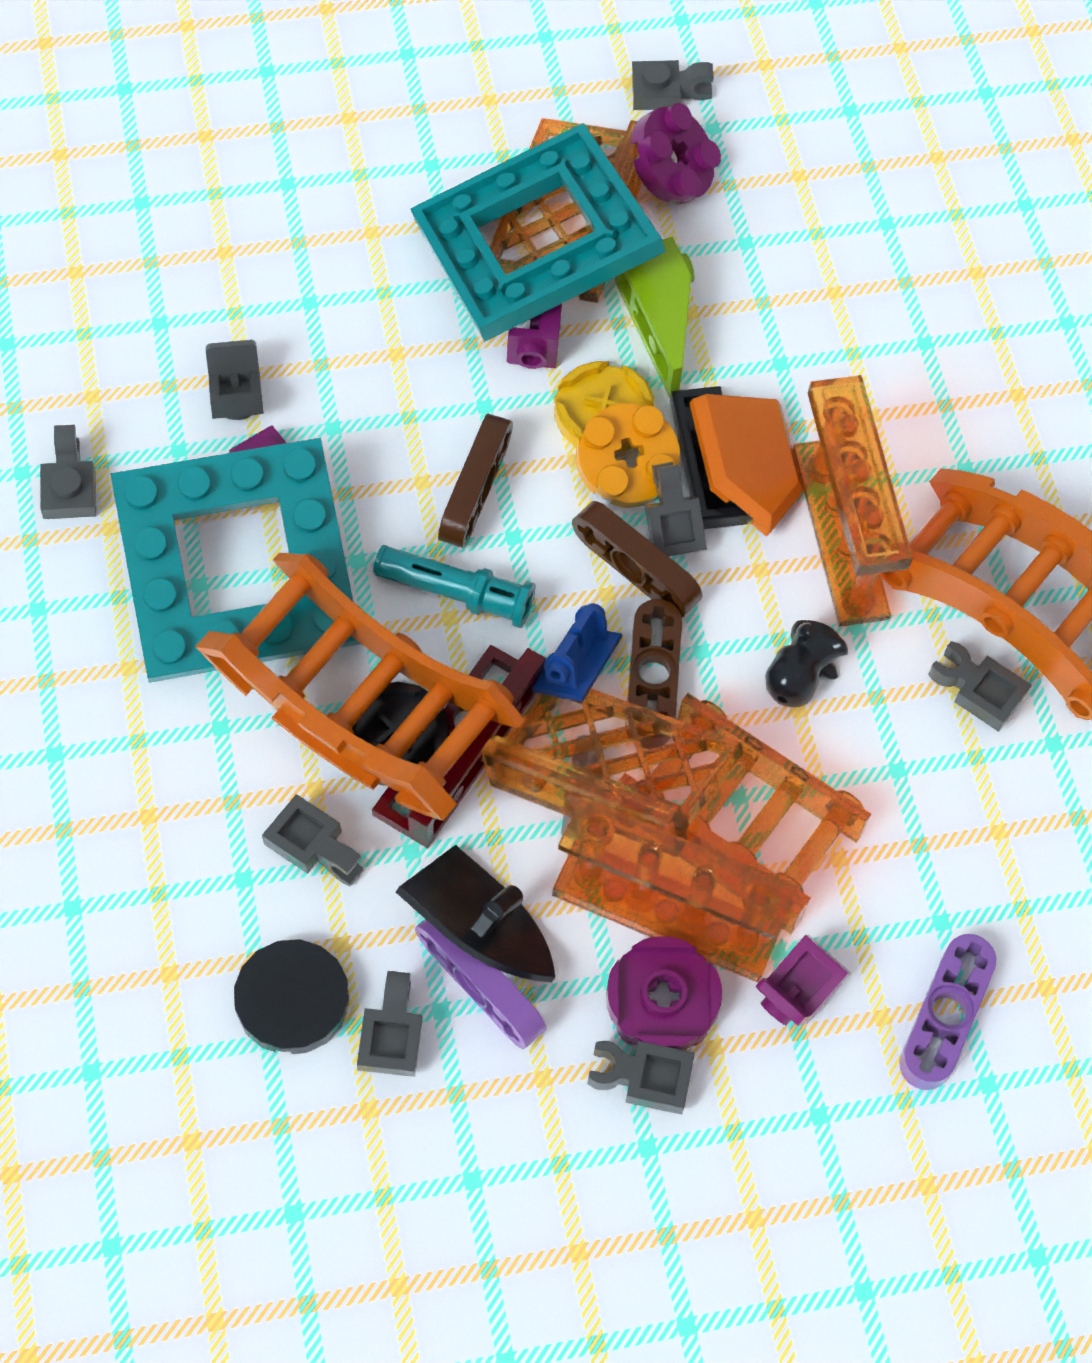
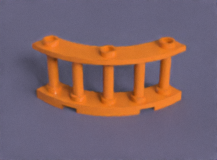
M940 468L929 483L939 498L941 507L906 548L875 543L869 550L880 567L882 578L892 589L908 591L940 601L980 622L988 632L1002 637L1040 670L1063 697L1068 709L1076 718L1092 720V671L1070 649L1071 645L1092 621V531L1059 508L1021 489L1014 496L994 488L995 479L962 470ZM956 521L984 527L953 565L928 556V553ZM1007 535L1040 553L1006 594H1003L972 574L1003 537ZM1059 565L1081 582L1088 591L1055 632H1053L1034 615L1024 609L1023 606L1053 569Z
M279 552L273 561L286 574L289 580L241 634L237 632L228 634L209 631L195 647L243 695L247 696L254 689L278 711L271 719L324 760L372 790L380 782L399 792L394 798L398 804L423 815L444 821L457 803L443 788L446 784L443 777L490 720L515 728H520L524 723L525 719L512 705L514 701L513 695L498 681L479 679L452 669L422 653L420 647L405 634L397 633L395 635L338 589L327 578L329 573L326 567L312 555ZM306 595L334 622L286 677L283 675L277 677L257 658L259 655L257 648L298 601ZM352 636L382 660L335 714L329 712L325 715L304 699L303 690L345 641ZM399 672L429 690L384 745L377 744L373 746L354 735L352 727ZM448 702L469 711L426 763L419 762L415 764L401 759Z

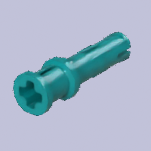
M387 545L380 547L373 566L375 576L466 603V609L470 610L472 614L479 616L482 612L503 617L512 620V625L520 629L526 623L536 589V584L526 581L523 585L495 577L493 571L487 568L478 569L475 573Z

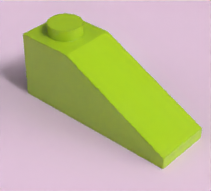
M673 236L662 239L666 252L615 277V284L669 398L671 391H679L690 283L694 282L695 279L694 268L689 256L686 253H680Z

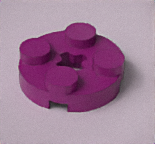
M675 103L668 107H659L641 117L632 131L631 145L638 142L639 158L633 160L636 172L644 186L656 198L666 203L676 200L680 202L679 204H686L708 191L713 182L714 168L720 165L721 153L716 143L709 140L706 132L692 116L686 105ZM673 151L677 157V163L671 158Z
M666 936L651 937L633 945L629 952L624 954L620 960H617L609 974L606 988V1005L609 1016L617 1028V1033L623 1041L631 1045H637L638 1041H642L652 1045L685 1050L690 1046H696L703 1042L708 1031L716 1021L722 1001V986L717 970L711 962L708 964L703 956L695 952L696 947L679 938ZM658 982H666L670 992L679 993L680 1000L671 1001L669 1007H660L657 1001L650 1000L648 992L656 991Z

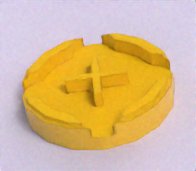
M594 361L577 366L563 377L555 395L554 419L560 433L573 446L577 447L585 425L602 409L620 403H634L641 406L650 405L654 407V396L648 382L634 369L622 365V369L616 366H609V361ZM623 443L621 450L617 453L630 450L632 447L628 443Z

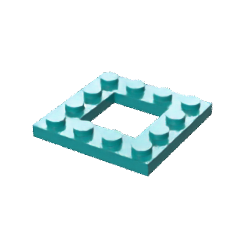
M584 123L410 208L417 226L484 342L666 252L662 237ZM563 186L593 232L506 275L478 228Z
M321 437L110 473L149 683L218 671L195 646L209 631L228 634L237 632L241 634L266 605L262 604L192 617L174 520L279 502L288 552L292 554H310L318 559L328 570L329 576L327 578L353 601ZM304 595L257 648L259 651L257 658L261 662L305 655L334 621ZM350 636L340 648L361 643Z

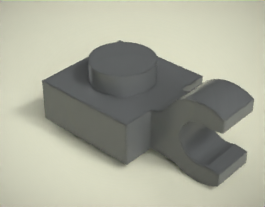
M679 60L632 61L633 110H655L659 107H668L675 103H680L681 98H692L695 100L711 99V82L714 80L713 63L697 62L690 65L687 69L679 71Z
M75 424L54 425L56 463L40 464V510L43 519L96 517V471L93 461H80V440L76 438Z
M673 462L652 465L653 480L660 503L644 505L650 542L667 556L706 550L700 501L696 496L683 498L679 466L673 465Z
M295 794L261 835L265 846L307 874L317 862H320L337 880L351 887L364 871V868L358 864L362 859L361 855L351 847L336 840L342 833L340 822Z
M387 970L382 1010L364 1009L357 1059L358 1071L410 1077L416 1076L423 1015L407 1013L411 988L410 973Z

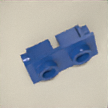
M591 603L581 606L577 610L575 623L572 624L555 653L550 654L545 660V669L533 685L532 692L556 696L561 699L584 701L622 638V633L607 631L605 610L600 605Z

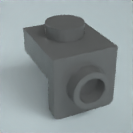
M250 339L207 344L205 352L212 419L242 420L251 415L264 414L256 341Z

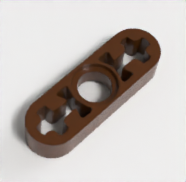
M490 413L485 415L442 516L438 533L439 541L460 548L467 546L506 454L513 430L512 420Z
M592 501L572 519V527L578 538L651 600L663 599L671 602L678 608L681 616L684 617L702 599L703 594L699 584L685 569L604 504Z
M652 599L641 604L635 613L632 629L625 730L628 738L635 745L645 749H655L665 745L673 734L676 720L682 616L674 604L663 599ZM655 618L661 619L662 626L664 627L660 646H650L652 639V626L650 624L652 619ZM647 663H658L666 668L669 677L660 684H651L641 678L639 669ZM647 700L657 701L655 719L658 723L655 730L645 729L643 719L645 717Z

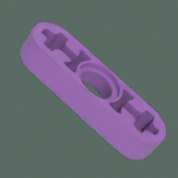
M426 919L415 927V932L427 951L516 1046L525 1049L547 1030V1026L537 1009L502 971L488 966L460 949Z
M963 934L954 938L948 945L899 1060L900 1071L904 1079L915 1088L921 1090L939 1088L946 1082L956 1066L996 967L997 959L993 947L987 940L978 935ZM966 952H969L976 956L974 965L977 967L972 970L963 987L954 983L962 966V961L959 958H962ZM940 998L955 1000L963 1010V1021L956 1025H947L940 1022L933 1012L934 1001ZM932 1036L943 1040L934 1057V1062L941 1067L934 1066L927 1073L919 1069L921 1059L915 1055L921 1056L928 1047Z

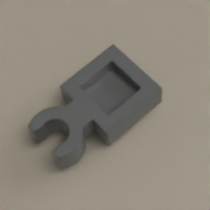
M950 641L943 655L953 661L956 668H947L942 663L935 661L928 673L929 677L941 686H955L960 689L954 702L999 732L1026 697L1032 685L988 655L978 666L971 661V656L964 646Z
M597 1041L595 1043L593 1055L599 1058H607L612 1062L614 1068L608 1073L590 1071L587 1081L589 1086L597 1090H609L618 1084L628 1086L625 1103L680 1115L683 1114L695 1053L638 1041L635 1055L630 1056L625 1055L623 1050L613 1042Z

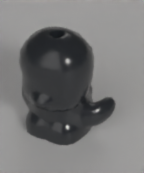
M796 621L791 628V645L783 646L779 649L766 671V689L774 701L780 705L794 708L806 705L814 696L821 674L833 680L838 678L837 669L833 662L837 658L848 654V646L834 629L818 621Z

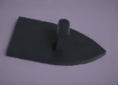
M454 845L396 890V894L439 932L477 960L502 972L524 979L550 983L555 979L554 963L549 947L538 925L521 904L523 902L522 891L514 885H509L505 888L457 845Z

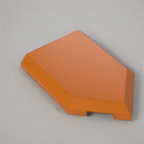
M704 394L693 398L689 404L710 490L726 504L731 500L754 519L751 524L767 537L804 491L781 404L777 399Z

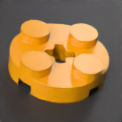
M620 403L602 409L587 422L576 448L575 459L582 482L594 495L597 492L602 498L610 500L612 505L633 508L646 505L658 498L653 480L652 465L668 462L678 465L680 461V448L674 430L664 420L662 413L656 407L650 405L641 406L634 403ZM623 443L630 444L632 448H637L640 452V456L635 460V467H628L625 460H616L614 453L621 450Z

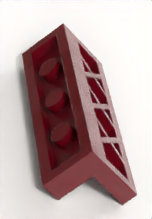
M490 644L469 675L483 679L493 665L508 672L509 674L502 685L511 692L514 697L512 705L522 715L537 694L532 692V687L545 669L544 663L546 658L527 648L518 660ZM449 702L444 710L446 711L449 732L451 733L455 729L454 719L460 711L466 710ZM490 720L443 777L446 781L443 788L457 803L444 821L413 810L408 815V818L394 811L391 807L396 802L394 798L399 792L390 787L385 790L372 808V816L428 849L513 727Z

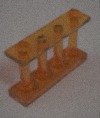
M862 375L810 381L807 394L820 441L794 444L793 453L838 626L890 620L891 611L880 573L909 569L913 557Z
M687 693L681 700L676 723L684 728L685 731L647 780L637 781L627 773L623 774L612 788L608 811L774 924L792 934L802 920L811 897L804 893L802 885L840 833L855 843L859 841L865 831L871 813L865 810L862 803L851 793L844 790L836 791L727 719L725 713L714 703L707 700L700 701ZM705 742L729 758L730 761L692 811L685 810L683 812L665 800L664 792L702 743ZM750 772L774 788L775 792L737 842L731 841L729 843L711 831L709 824L747 773ZM795 802L822 821L785 872L775 874L757 862L755 855Z
M581 796L558 844V850L567 853L568 856L553 886L552 896L648 937L666 936L687 941L696 947L695 952L703 956L707 962L759 983L798 886Z

